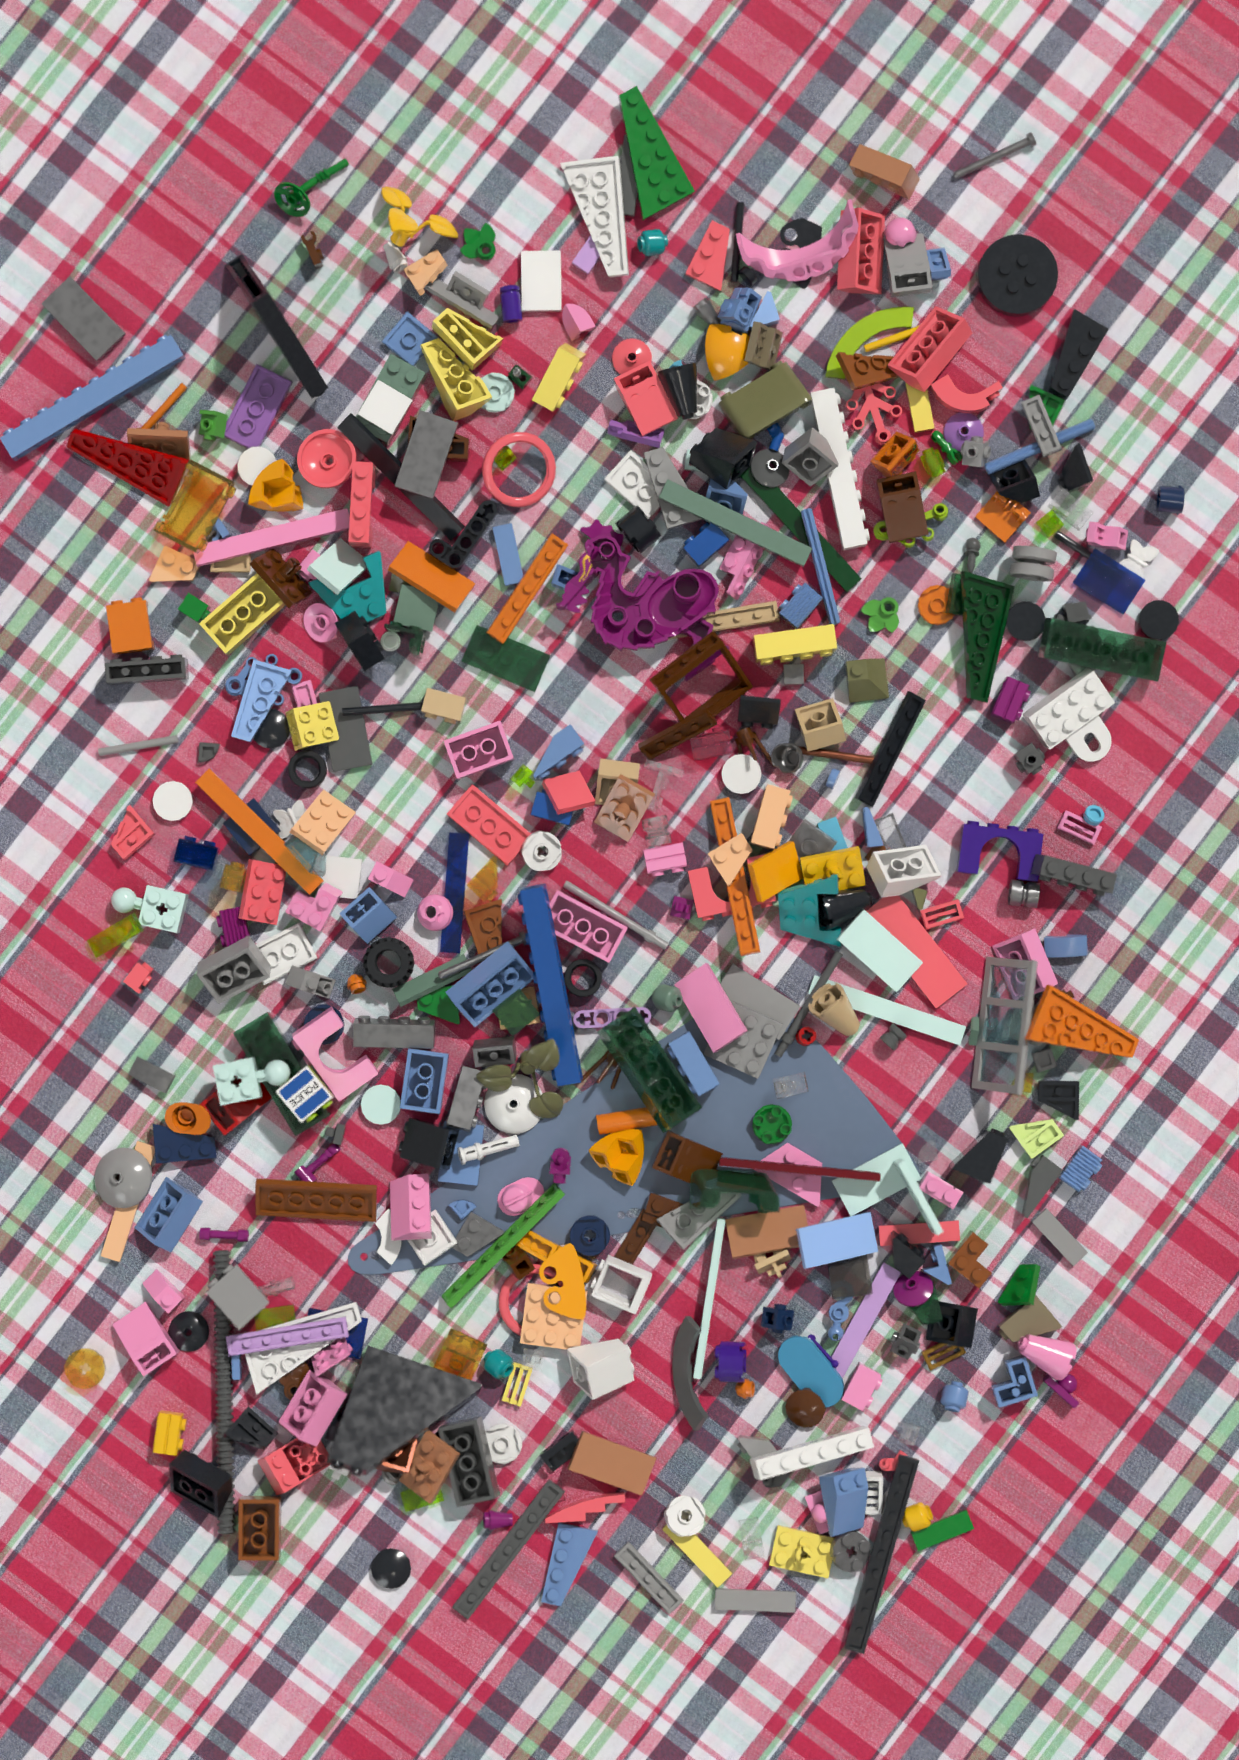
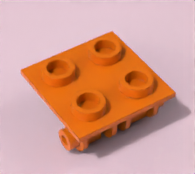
M996 491L975 518L1005 543L1031 512L1019 502L1001 496Z

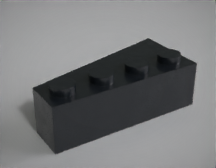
M1076 309L1072 311L1048 392L1065 401L1068 399L1109 330L1108 328Z

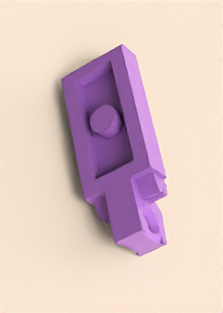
M610 420L607 434L660 448L665 430L659 428L642 437L634 421L618 422Z

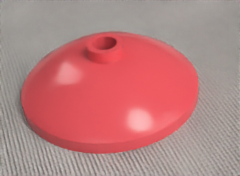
M322 429L310 434L302 442L297 454V465L301 475L307 482L319 488H333L344 483L352 475L353 461H357V454L353 443L342 432L333 429ZM332 459L333 463L331 465H327V461Z

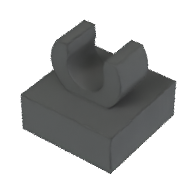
M337 1123L336 1128L326 1127L325 1135L334 1137L333 1143L341 1145L346 1124Z

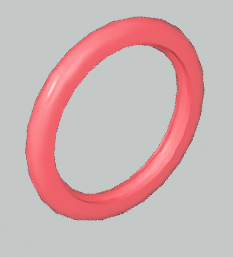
M527 432L510 433L499 438L487 451L482 467L483 480L488 492L494 499L510 507H525L540 501L552 487L556 474L555 458L550 447L536 435ZM515 442H525L536 447L542 453L546 463V476L542 485L534 493L525 497L506 495L496 486L492 476V465L498 452L503 447Z
M533 1264L536 1269L528 1275L539 1274V1268L542 1264ZM551 1266L546 1267L544 1275L553 1279L556 1276V1269ZM511 1273L500 1289L498 1297L499 1311L506 1326L512 1332L521 1336L522 1326L514 1320L509 1309V1294L514 1284L518 1281ZM557 1281V1284L563 1287V1282Z

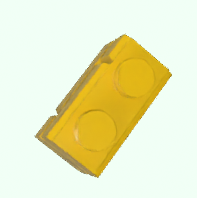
M164 1410L158 1412L153 1453L177 1456L179 1451L183 1450L184 1439H181V1433L186 1430L187 1425L184 1413Z

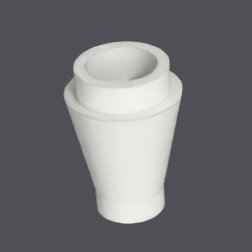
M392 241L383 246L391 270L397 273L408 266V259Z

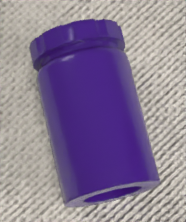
M507 285L500 288V293H502L500 297L503 323H517L523 320L519 286Z

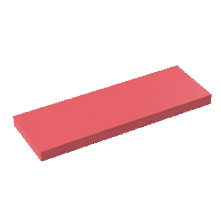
M899 895L884 897L871 906L870 909L866 910L923 962L911 978L935 1008H938L967 985V982Z

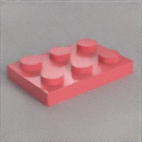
M249 859L239 919L277 925L286 871L279 864Z

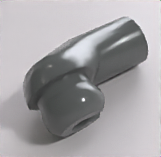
M791 1472L763 1479L762 1482L768 1488L781 1487Z

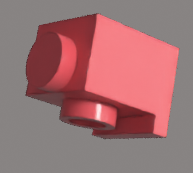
M137 962L123 982L137 993L142 994L144 990L141 987H146L152 980L150 975L154 968L146 962L143 964Z

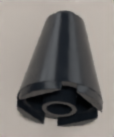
M696 363L658 371V377L677 416H682V420L693 418L694 413H697Z
M865 890L839 891L838 894H818L820 924H825L826 928L824 930L829 931L854 918L863 909H870V904H872L870 893H867Z

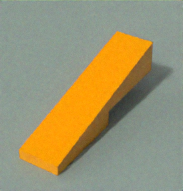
M531 1230L515 1244V1246L518 1245L522 1250L542 1261H545L562 1247ZM578 1255L584 1283H588L597 1264Z

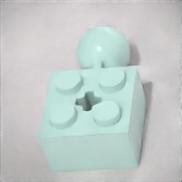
M147 885L143 899L136 897V894L131 889L122 887L112 894L111 903L113 908L120 913H128L133 909L141 910L138 920L139 925L180 933L189 894ZM165 904V908H168V911L163 912L162 915L159 907Z
M255 1057L212 1066L220 1105L262 1097L261 1082L267 1081L271 1085L280 1086L286 1083L290 1076L288 1065L281 1060H273L266 1065L265 1069L257 1071ZM236 1075L239 1079L242 1078L239 1087L233 1083Z

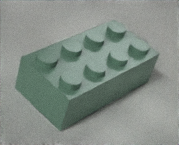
M390 354L371 390L377 380H380L414 401L427 375L422 370ZM358 413L356 415V418L380 442L387 446L390 445L403 421L402 419L394 434L391 435L360 417Z

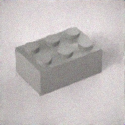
M248 935L199 961L197 976L217 1003L220 1004L269 978L270 963Z

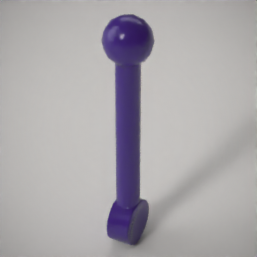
M809 1335L808 1338L816 1344V1346L821 1350L825 1357L831 1362L832 1367H838V1361L833 1360L831 1358V1356L816 1341L814 1335Z

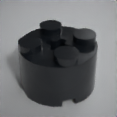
M637 505L615 524L620 532L624 531L623 534L627 541L641 554L662 535L656 529L657 526L650 518L647 519L644 516L645 513Z

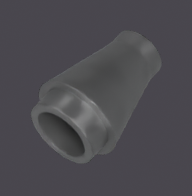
M704 298L693 307L696 311L695 314L707 324H718L721 321L710 300L708 301Z

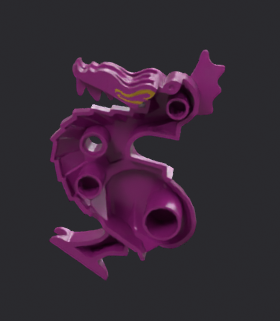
M597 519L594 520L591 526L580 528V531L587 535L590 540L588 539L585 543L586 553L580 557L579 573L566 584L564 588L565 593L562 595V602L556 603L558 610L566 609L574 613H580L577 605L587 603V599L582 596L589 593L586 587L601 574L598 581L600 586L595 595L597 599L591 607V610H593L591 623H594L597 635L600 634L605 645L609 644L620 651L622 649L638 651V649L655 648V645L667 642L669 638L679 634L689 636L695 645L713 631L714 625L704 620L707 615H714L716 613L715 601L719 594L717 581L711 573L694 568L684 569L662 580L659 571L656 573L647 571L633 593L628 592L621 583L622 575L631 559V556L622 553L620 549L624 535L616 533L611 525L603 526ZM615 613L623 615V619L619 622L614 621L612 617ZM718 650L685 675V681L687 682L714 663L716 658L722 655L721 652Z

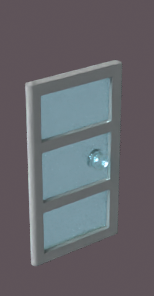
M986 957L979 1034L976 1044L971 1088L1011 1093L1017 1096L1023 1094L1029 1040L1024 1039L1031 1024L1037 961Z

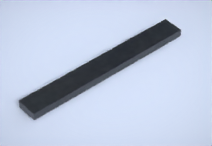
M350 413L337 428L395 485L402 463ZM399 489L450 541L465 528L435 496L433 499Z

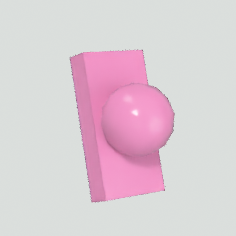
M821 1490L806 1495L805 1499L819 1535L828 1532Z

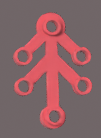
M879 383L855 390L851 399L846 402V408L849 411H855L858 407L857 401L864 391L866 401L857 418L853 420L852 427L855 430H861L870 410L877 430L875 441L877 444L884 446L891 438V433L885 429L878 408L890 413L894 418L901 416L902 408L899 405L893 406L874 396L872 389L883 393L887 399L894 398L896 394L894 387H886ZM888 389L893 390L892 396L886 394ZM852 401L856 404V406L854 408H850L848 406V403ZM894 408L899 409L900 413L898 415L893 414L892 410ZM859 420L862 426L856 427L854 422ZM885 433L887 439L882 440L880 434Z

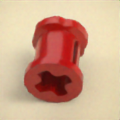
M804 1027L798 1030L795 1036L797 1043L802 1046L813 1043L816 1039L815 1030L811 1027ZM804 1031L806 1034H810V1037L807 1040L802 1039Z

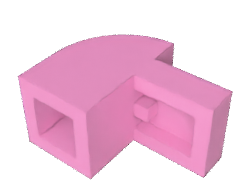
M1089 522V527L1086 530L1088 545L1094 547L1126 550L1128 530L1121 527L1104 526L1098 522Z

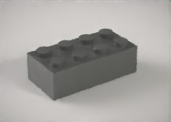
M482 1416L446 1423L438 1428L440 1439L460 1453L449 1473L456 1506L460 1507L496 1499L500 1495Z

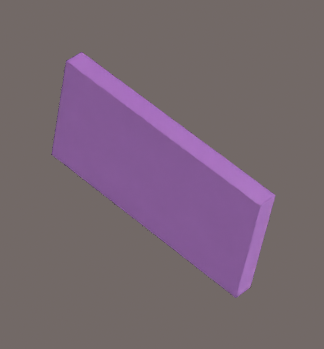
M256 364L226 423L224 437L247 449L261 446L293 382Z

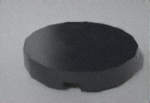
M1154 600L1146 604L1141 609L1139 615L1141 631L1148 638L1154 640H1163L1170 637L1176 631L1179 624V615L1176 608L1164 600Z
M1022 601L1015 604L1009 610L1006 627L1009 634L1017 640L1031 641L1043 632L1046 626V617L1043 610L1037 604Z

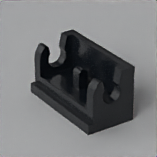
M572 1429L540 1453L541 1458L551 1471H555L572 1458L579 1437Z

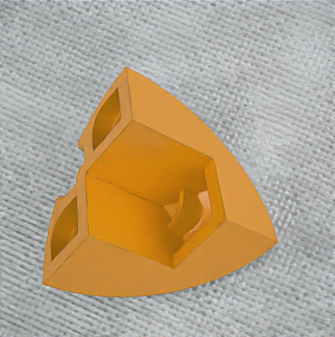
M709 325L705 339V354L707 365L714 381L729 377L749 364L744 361L750 339L749 335L746 333L740 335L731 330L732 327L728 325Z
M279 459L274 461L261 471L251 487L249 505L277 512L304 509L300 486H295L293 481L294 472L285 460Z
M628 1129L611 1133L597 1141L588 1151L600 1168L606 1167L613 1173L612 1178L633 1186L640 1173L644 1157L642 1130Z

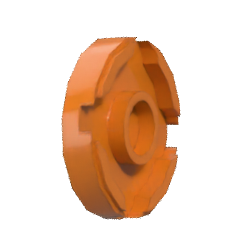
M941 585L928 587L922 592L918 599L917 607L924 621L933 625H942L954 617L958 603L952 590Z

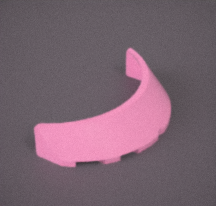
M849 199L844 213L836 226L823 238L808 246L792 250H774L751 242L741 233H737L736 238L742 259L748 266L771 279L801 281L807 280L809 277H817L833 268L834 264L841 258H844L858 232L859 225L852 199Z

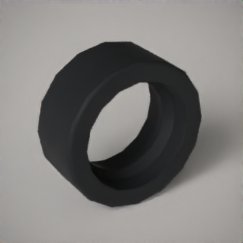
M303 750L291 758L288 765V773L291 780L297 786L312 789L324 781L327 774V766L324 759L318 753L311 750ZM312 758L318 763L319 774L314 780L304 781L297 776L296 766L301 759Z
M579 959L567 967L564 980L567 989L572 994L579 997H587L599 989L602 983V974L600 968L594 962L588 959ZM580 966L589 967L595 975L594 984L586 990L576 988L571 981L573 971Z

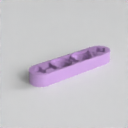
M645 1007L581 1010L575 1013L573 1021L579 1028L645 1025L651 1020V1013ZM630 1010H634V1014H640V1010H644V1013L648 1014V1018H645V1022H641L639 1018H634L635 1023H630ZM621 1011L628 1014V1020L625 1023L617 1021L616 1016ZM590 1012H594L593 1020L595 1025H590L591 1021H585L584 1025H581L576 1020V1018L580 1017L581 1013L585 1017H591ZM601 1012L608 1015V1021L605 1024L597 1022L596 1017Z

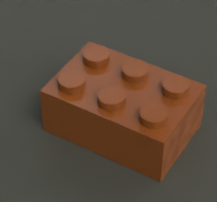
M241 1496L239 1498L238 1560L279 1561L281 1558L282 1496Z

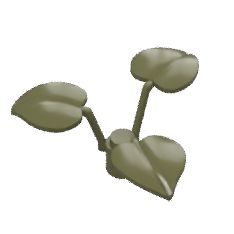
M553 1038L533 1046L528 1051L522 1052L520 1063H516V1068L512 1074L511 1068L506 1065H494L476 1074L477 1079L491 1091L500 1092L511 1087V1078H514L519 1069H521L525 1074H532L537 1097L529 1101L532 1113L541 1118H554L560 1115L562 1111L563 1100L561 1096L551 1091L544 1092L541 1095L535 1075L536 1069L540 1068L543 1071H550L556 1068L559 1063V1049Z

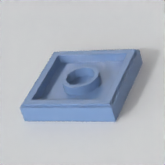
M407 311L383 339L382 343L403 361L415 366L424 355L420 347L421 344L438 337Z

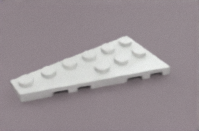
M611 156L560 163L609 278L628 276L629 268L620 157Z
M356 1301L265 1329L346 1316L349 1331L362 1322ZM336 1339L245 1354L256 1395Z

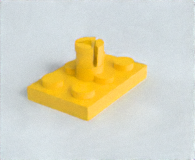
M859 846L800 857L804 885L813 883L814 880L820 878L823 880L830 878V875L838 874L839 891L866 886Z

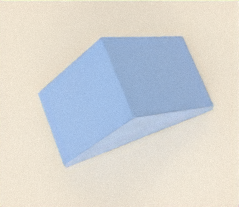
M767 291L751 322L750 331L754 321L761 322L767 327L779 323L780 318L771 292Z

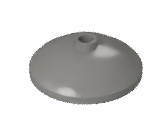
M131 1148L111 1150L102 1157L95 1171V1186L98 1194L107 1204L117 1208H129L139 1204L147 1196L152 1185V1170L149 1162L140 1152ZM117 1174L120 1175V1180H119V1181L116 1180V1175H117Z

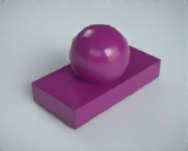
M1048 1374L1043 1378V1381L1071 1407L1076 1408L1079 1405V1402L1070 1395L1077 1388V1380L1073 1375L1068 1374L1063 1380H1058V1383Z

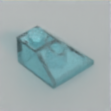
M297 837L290 839L284 844L310 873L321 877L325 875L326 852L322 856Z

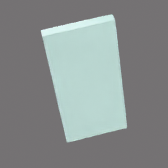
M864 909L837 938L839 942L895 992L905 984L923 963Z
M903 1143L852 1169L879 1172L881 1174L880 1181L840 1177L832 1180L850 1216L906 1187L894 1165V1161L898 1159L905 1160L916 1182L921 1180Z
M898 1159L894 1161L896 1169L930 1231L935 1235L943 1233L944 1231L905 1160Z

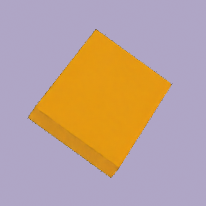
M788 841L748 864L757 902H763L803 879L794 841Z

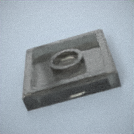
M867 1254L827 1264L832 1299L873 1294Z

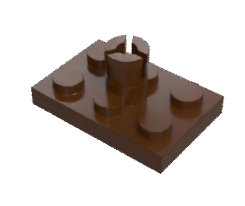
M273 548L249 563L289 609L313 594L309 586L296 574L301 570L302 566L293 557H290L285 562L281 554Z

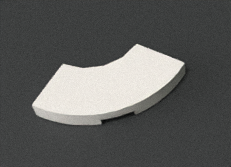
M388 1208L375 1223L382 1237L377 1253L392 1265L398 1257L402 1240H391V1210Z

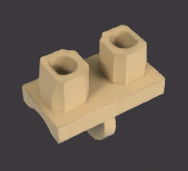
M787 1249L773 1252L774 1255L766 1258L765 1254L754 1255L755 1267L759 1274L767 1271L769 1277L777 1274L778 1278L782 1277L780 1271L787 1268L784 1262L791 1259Z

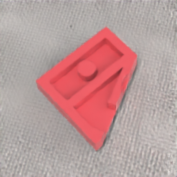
M131 805L127 806L126 815L123 821L120 822L118 833L114 836L111 843L123 860L129 858L155 835Z

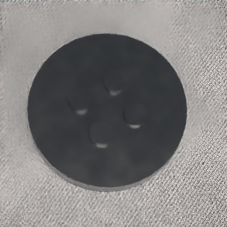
M1022 234L1005 236L995 241L983 254L977 269V285L982 298L995 311L1013 317L1026 316L1041 309L1051 298L1058 281V267L1050 249L1038 239Z

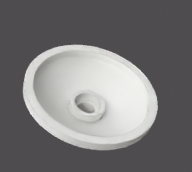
M516 1074L514 1078H511L512 1085L510 1088L500 1092L488 1089L484 1100L485 1113L491 1124L498 1130L509 1134L526 1132L533 1128L541 1119V1117L532 1113L529 1107V1101L537 1097L533 1080L527 1076ZM516 1100L517 1107L512 1108L510 1102Z

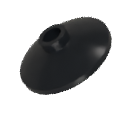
M186 1311L178 1314L172 1320L169 1326V1336L178 1349L191 1352L198 1350L206 1343L209 1336V1326L205 1318L199 1313ZM185 1329H190L192 1334L187 1336L184 1332Z

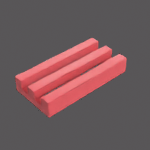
M959 899L920 910L925 930L964 918ZM956 904L957 908L926 917L925 913ZM955 912L959 914V916L928 924L929 920Z

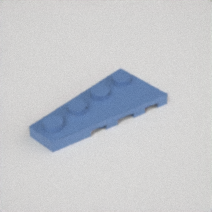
M562 1522L558 1523L541 1602L557 1606L562 1605L598 1530Z

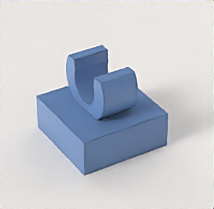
M218 517L211 521L214 526H210L206 530L207 533L211 531L217 532L216 537L212 541L220 540L221 536L223 539L231 536Z

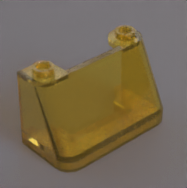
M190 459L186 467L189 470L187 473L188 477L184 475V482L167 515H163L162 518L165 521L157 522L153 531L159 536L198 554L200 551H205L208 545L207 539L228 499L234 496L236 488L232 480Z

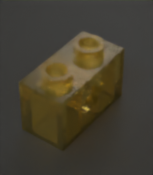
M232 861L231 865L225 864L220 888L243 893L247 872L245 865Z

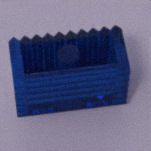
M185 836L184 839L179 838L173 862L215 871L220 848L215 847L216 843L204 840V844L197 843V838Z

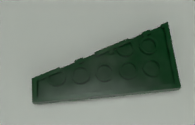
M961 571L967 698L988 703L1015 586Z

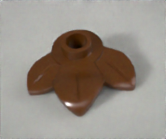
M306 1362L301 1363L279 1378V1382L284 1386V1394L289 1400H292L294 1396L290 1392L291 1388L297 1387L298 1389L309 1371Z

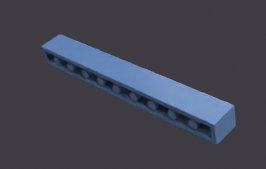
M172 335L160 337L153 346L150 347L148 345L139 351L140 354L135 357L129 356L122 361L123 364L118 367H110L105 371V375L100 378L98 376L92 378L85 387H77L71 392L72 395L67 398L61 397L57 399L52 407L42 408L37 412V416L32 419L30 417L20 422V426L17 428H10L4 431L0 440L11 458L17 461L186 359Z

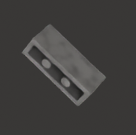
M462 1066L447 1126L467 1132L471 1131V1127H476L478 1116H475L477 1108L481 1109L483 1097H480L482 1089L486 1090V1087L476 1077L480 1070Z

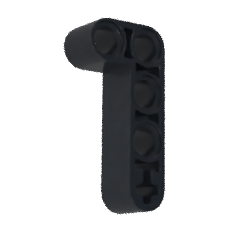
M490 500L482 502L453 546L441 539L433 540L429 545L431 555L451 569H461L498 514L496 504ZM491 506L493 513H488L486 515L485 519L488 521L486 523L482 519L485 515L484 508H489ZM476 522L483 525L482 530L479 532L472 530V525ZM464 539L472 541L471 546L467 549L461 547V542ZM437 544L444 546V550L440 554L433 552V548ZM454 555L461 558L460 563L457 565L450 563V558Z

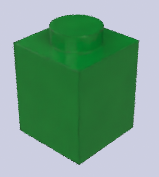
M189 592L178 608L180 612L197 623H200L211 613L209 605Z

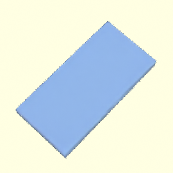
M871 1212L796 1229L803 1269L878 1252Z

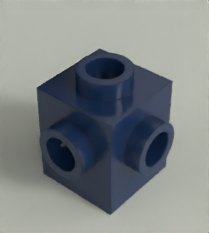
M776 1303L774 1307H763L761 1327L770 1328L771 1332L774 1333L792 1330L794 1310L786 1309L787 1305Z

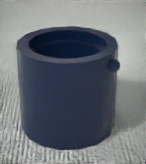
M1181 485L1178 487L1159 486L1156 500L1157 512L1176 513L1177 515L1182 513L1185 496L1184 487Z

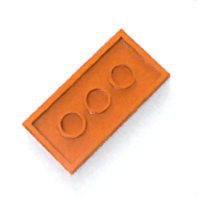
M410 541L406 543L388 567V571L454 613L476 584Z

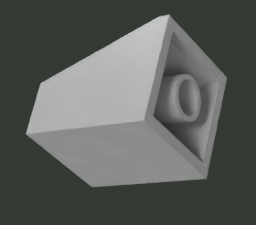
M236 1263L234 1266L231 1264L222 1271L224 1275L219 1280L214 1278L207 1285L209 1289L206 1293L237 1329L240 1330L269 1303V1299Z

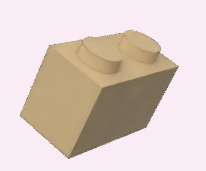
M427 688L421 712L425 713L427 718L436 720L438 716L445 718L444 722L456 724V721L461 722L467 699L466 697Z

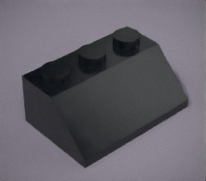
M184 1449L169 1464L171 1492L219 1518L233 1490L232 1476L228 1472L220 1470L212 1463L206 1462L196 1454Z

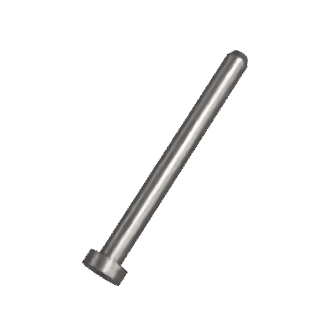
M1030 132L1026 134L1027 138L953 173L954 178L959 179L1028 145L1031 147L1037 145L1033 134Z

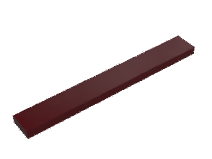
M727 1157L719 1158V1166L880 1181L881 1179L879 1172Z

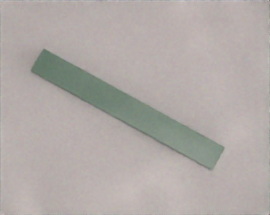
M668 479L659 496V499L802 567H804L812 550L811 547Z

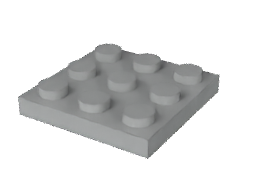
M730 1000L747 1032L716 1053H713L708 1044L703 1055L758 1079L783 1023Z

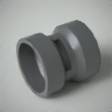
M892 1023L889 1027L890 1032L883 1033L880 1039L895 1051L898 1048L899 1040L904 1041L908 1036Z

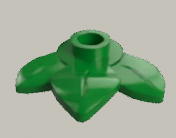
M488 223L482 226L480 232L475 229L465 228L464 239L467 244L460 249L461 253L470 259L477 257L481 260L492 259L496 252L493 244L496 235L493 228ZM489 248L490 251L489 253L484 254L482 252V249Z

